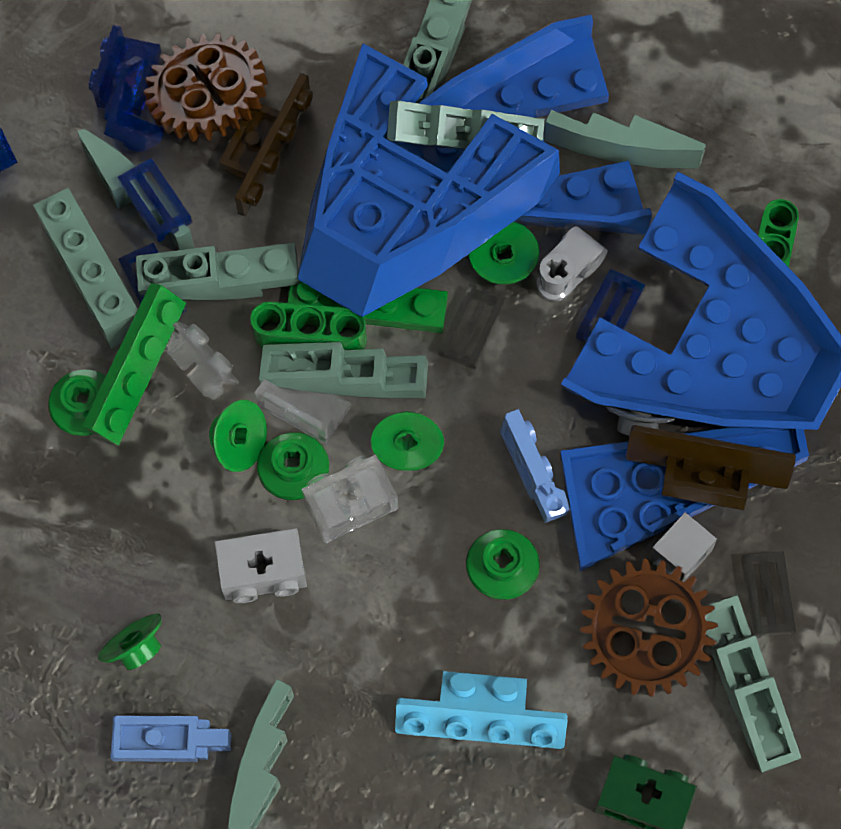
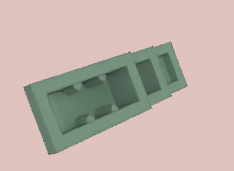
M390 101L387 140L465 151L491 114H494L543 141L545 119L488 110H470L444 105L431 106L405 101Z
M551 110L545 122L544 141L583 155L617 163L629 161L631 165L655 168L699 169L706 144L637 115H634L628 127L594 112L588 123L584 124Z
M83 128L77 132L85 154L118 209L132 202L149 232L164 225L178 250L195 248L191 231L168 198L143 171L117 149Z
M341 342L263 345L259 381L261 384L341 396L426 398L428 361L426 355L386 357L384 349L344 350Z
M732 595L706 604L714 605L716 608L706 615V620L718 623L717 628L707 630V636L717 641V644L709 646V649L759 771L764 772L801 759L773 676H769L755 635H751L738 595Z
M276 679L256 718L243 753L230 806L228 829H256L281 787L278 777L269 772L288 741L285 732L277 728V725L294 698L291 686Z

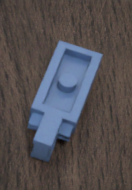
M519 409L506 413L500 428V434L530 499L535 500L545 523L567 515L570 509L565 492L556 488L551 480L553 478L551 465L546 456H540L535 446L537 439L532 424L529 420H523Z
M113 716L110 758L112 761L198 762V760H208L209 751H231L232 734L229 729H210V721L200 720L198 716Z

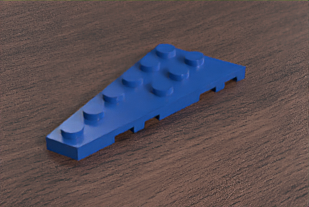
M730 427L686 433L687 435L794 454L796 456L795 466L806 462L809 457L804 429ZM628 442L560 451V461L580 571L672 527L685 512L690 517H693L716 505L662 495L666 467L627 460ZM749 483L748 489L759 484Z

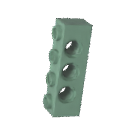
M66 188L33 206L45 233L109 347L112 349L122 344L138 309L70 189Z

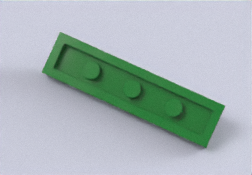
M301 281L298 285L290 286L288 303L345 308ZM415 288L363 316L365 324L443 334L448 291Z
M150 284L82 425L83 428L103 440L118 446L186 305L185 301L162 285Z

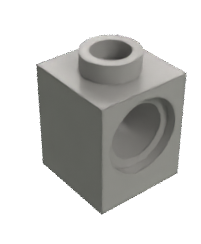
M685 512L653 546L649 558L653 562L652 568L657 570L661 560L666 561L667 573L672 574L678 566H681L683 570L680 579L685 582L712 552L717 538Z

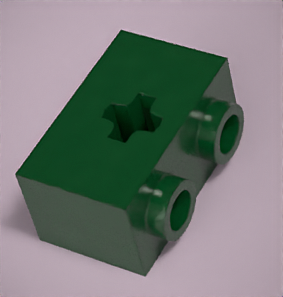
M625 754L623 759L614 756L595 813L638 829H683L697 788L696 785L688 783L689 777L674 770L665 769L664 773L649 769L647 768L648 763L636 756ZM645 787L653 789L652 797L654 798L650 800L649 804L641 802L642 794L639 792H642Z

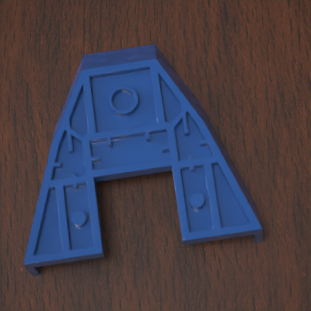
M592 15L558 21L548 25L452 78L418 104L444 105L470 110H488L537 118L549 115L551 110L560 113L607 103L609 93L591 37L593 27ZM393 142L446 173L451 170L464 152V150ZM625 161L558 176L541 201L514 222L525 226L572 229L578 226L582 230L645 235L650 227L652 212L650 208L643 209L630 163Z
M362 44L313 192L297 278L361 317L445 272L537 205L560 174L558 149L494 114H491L448 173L387 140L390 101L416 103L428 87L427 78L365 44Z
M678 171L670 191L640 243L638 250L708 286L703 298L671 355L600 317L569 375L563 379L561 383L562 389L596 404L720 426L818 430L841 388V334L805 284L713 189Z

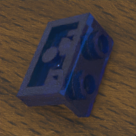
M113 25L109 37L105 36L102 40L100 47L101 61L98 69L94 68L89 78V90L93 93L97 107L140 116L146 101L144 90L149 88L146 77L154 76L151 67L152 65H158L162 53L160 44L124 37L121 26Z

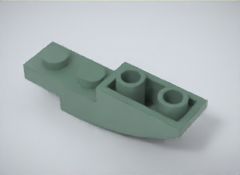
M430 0L417 37H413L403 64L427 78L428 87L416 103H420L442 86L465 30L464 22L472 0Z
M295 242L218 253L215 246L136 256L138 292L140 295H145L150 284L154 283L162 285L182 300L243 299L262 297V289L292 286L300 283V280L297 279L299 270Z

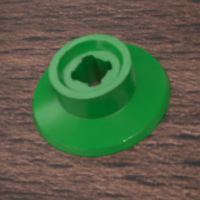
M513 221L469 253V259L474 270L484 279L497 284H512L523 280L535 269L539 259V245L535 236L528 228ZM507 252L511 259L499 260L497 254Z
M91 369L76 370L63 376L54 385L49 395L48 409L51 419L56 426L64 432L76 436L93 434L83 428L82 425L106 377L105 374ZM79 394L87 395L88 401L84 404L76 402L77 396Z
M238 400L228 405L213 420L209 431V440L218 461L224 468L232 472H242L252 467L257 462L267 438L265 416L260 407L249 400Z
M404 411L392 414L378 423L371 436V447L375 456L386 466L400 471H415L428 467L439 458L444 447V437L438 425L427 416ZM406 434H411V435H412V436H409V438L403 437V436H406Z
M300 432L284 433L271 439L262 449L257 462L258 477L264 488L272 495L284 500H301L316 493L325 483L329 473L328 454L323 445L308 434ZM288 458H299L300 465L298 467H285V460Z
M509 529L491 530L478 537L471 545L466 558L467 574L474 587L482 594L499 600L513 599L527 592L535 583L540 569L539 555L533 543L523 534ZM501 554L507 555V558L511 561L506 565V568L499 567L500 565L495 561Z
M158 613L151 614L127 626L105 644L98 654V660L103 663L120 660L126 670H133L149 661L161 648V644L154 635L162 624L161 615Z

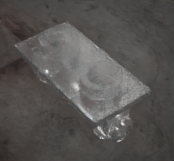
M179 322L172 324L178 330V333H172L165 351L181 370L186 371L195 362L197 366L187 377L204 397L209 396L214 400L223 393L222 385L225 382L234 385L239 383L231 373L233 370L232 364L219 352L214 353L206 344L209 338L203 330L195 324L190 326Z

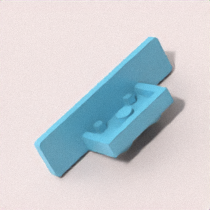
M443 671L440 702L407 698L397 699L395 732L414 736L562 749L565 746L568 716L565 713L525 710L527 679Z

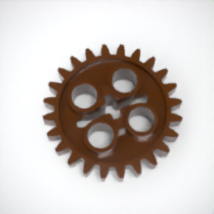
M217 33L212 41H207L205 34H202L199 43L196 44L188 38L186 39V47L183 49L173 45L174 55L162 54L160 57L163 61V66L152 65L151 68L155 76L146 77V82L149 88L144 90L147 98L146 105L156 125H162L166 134L174 131L177 139L183 138L188 132L192 142L197 140L200 133L205 134L207 141L211 140L214 131H219L225 137L227 133L226 127L230 125L239 130L240 124L238 120L240 118L251 120L252 116L249 109H260L261 104L258 98L266 97L267 95L264 88L268 84L265 75L266 70L262 59L258 57L256 49H249L245 40L237 44L233 35L223 42L220 33ZM191 68H194L199 73L203 82L197 81L195 73ZM209 91L215 93L217 101L222 104L221 106L214 102Z
M644 559L641 571H637L633 563L629 561L626 562V575L623 576L618 570L613 568L610 570L613 583L609 584L602 579L597 581L603 591L601 596L588 594L587 597L595 604V608L582 610L581 614L592 619L591 625L581 627L580 632L592 634L593 640L585 643L583 649H596L598 654L592 658L590 664L595 665L604 662L606 667L601 675L603 679L612 673L618 675L615 688L619 689L626 681L631 682V692L633 695H636L641 685H646L649 696L653 697L657 685L661 684L665 692L670 694L672 693V680L676 679L683 687L688 685L685 675L687 670L697 676L701 674L699 667L695 663L697 659L707 662L711 660V657L703 650L704 645L712 646L717 644L715 639L707 636V630L717 628L718 623L707 621L706 615L716 608L714 605L702 606L701 600L708 594V591L706 589L695 593L692 590L697 580L695 576L687 579L685 582L680 579L683 567L678 566L672 574L667 573L666 561L661 560L657 570H652L649 559ZM629 590L639 591L643 595L644 607L637 614H631L623 608L622 598ZM677 599L685 605L686 616L682 622L676 624L665 619L663 607L668 600ZM617 615L643 622L651 615L654 617L655 625L684 631L686 638L679 639L661 633H653L650 639L644 637V630L615 624L612 618ZM619 631H626L634 637L635 648L631 654L622 655L614 649L613 638ZM660 641L672 643L677 650L675 661L669 665L661 664L655 659L654 648Z

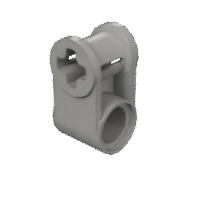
M578 226L573 227L541 261L540 275L537 280L538 293L547 301L558 302L564 300L586 277L590 276L600 266L607 255V249Z

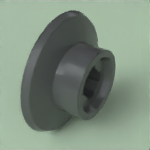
M606 406L608 411L619 415L617 431L630 436L633 425L658 429L659 423H668L675 420L674 417Z

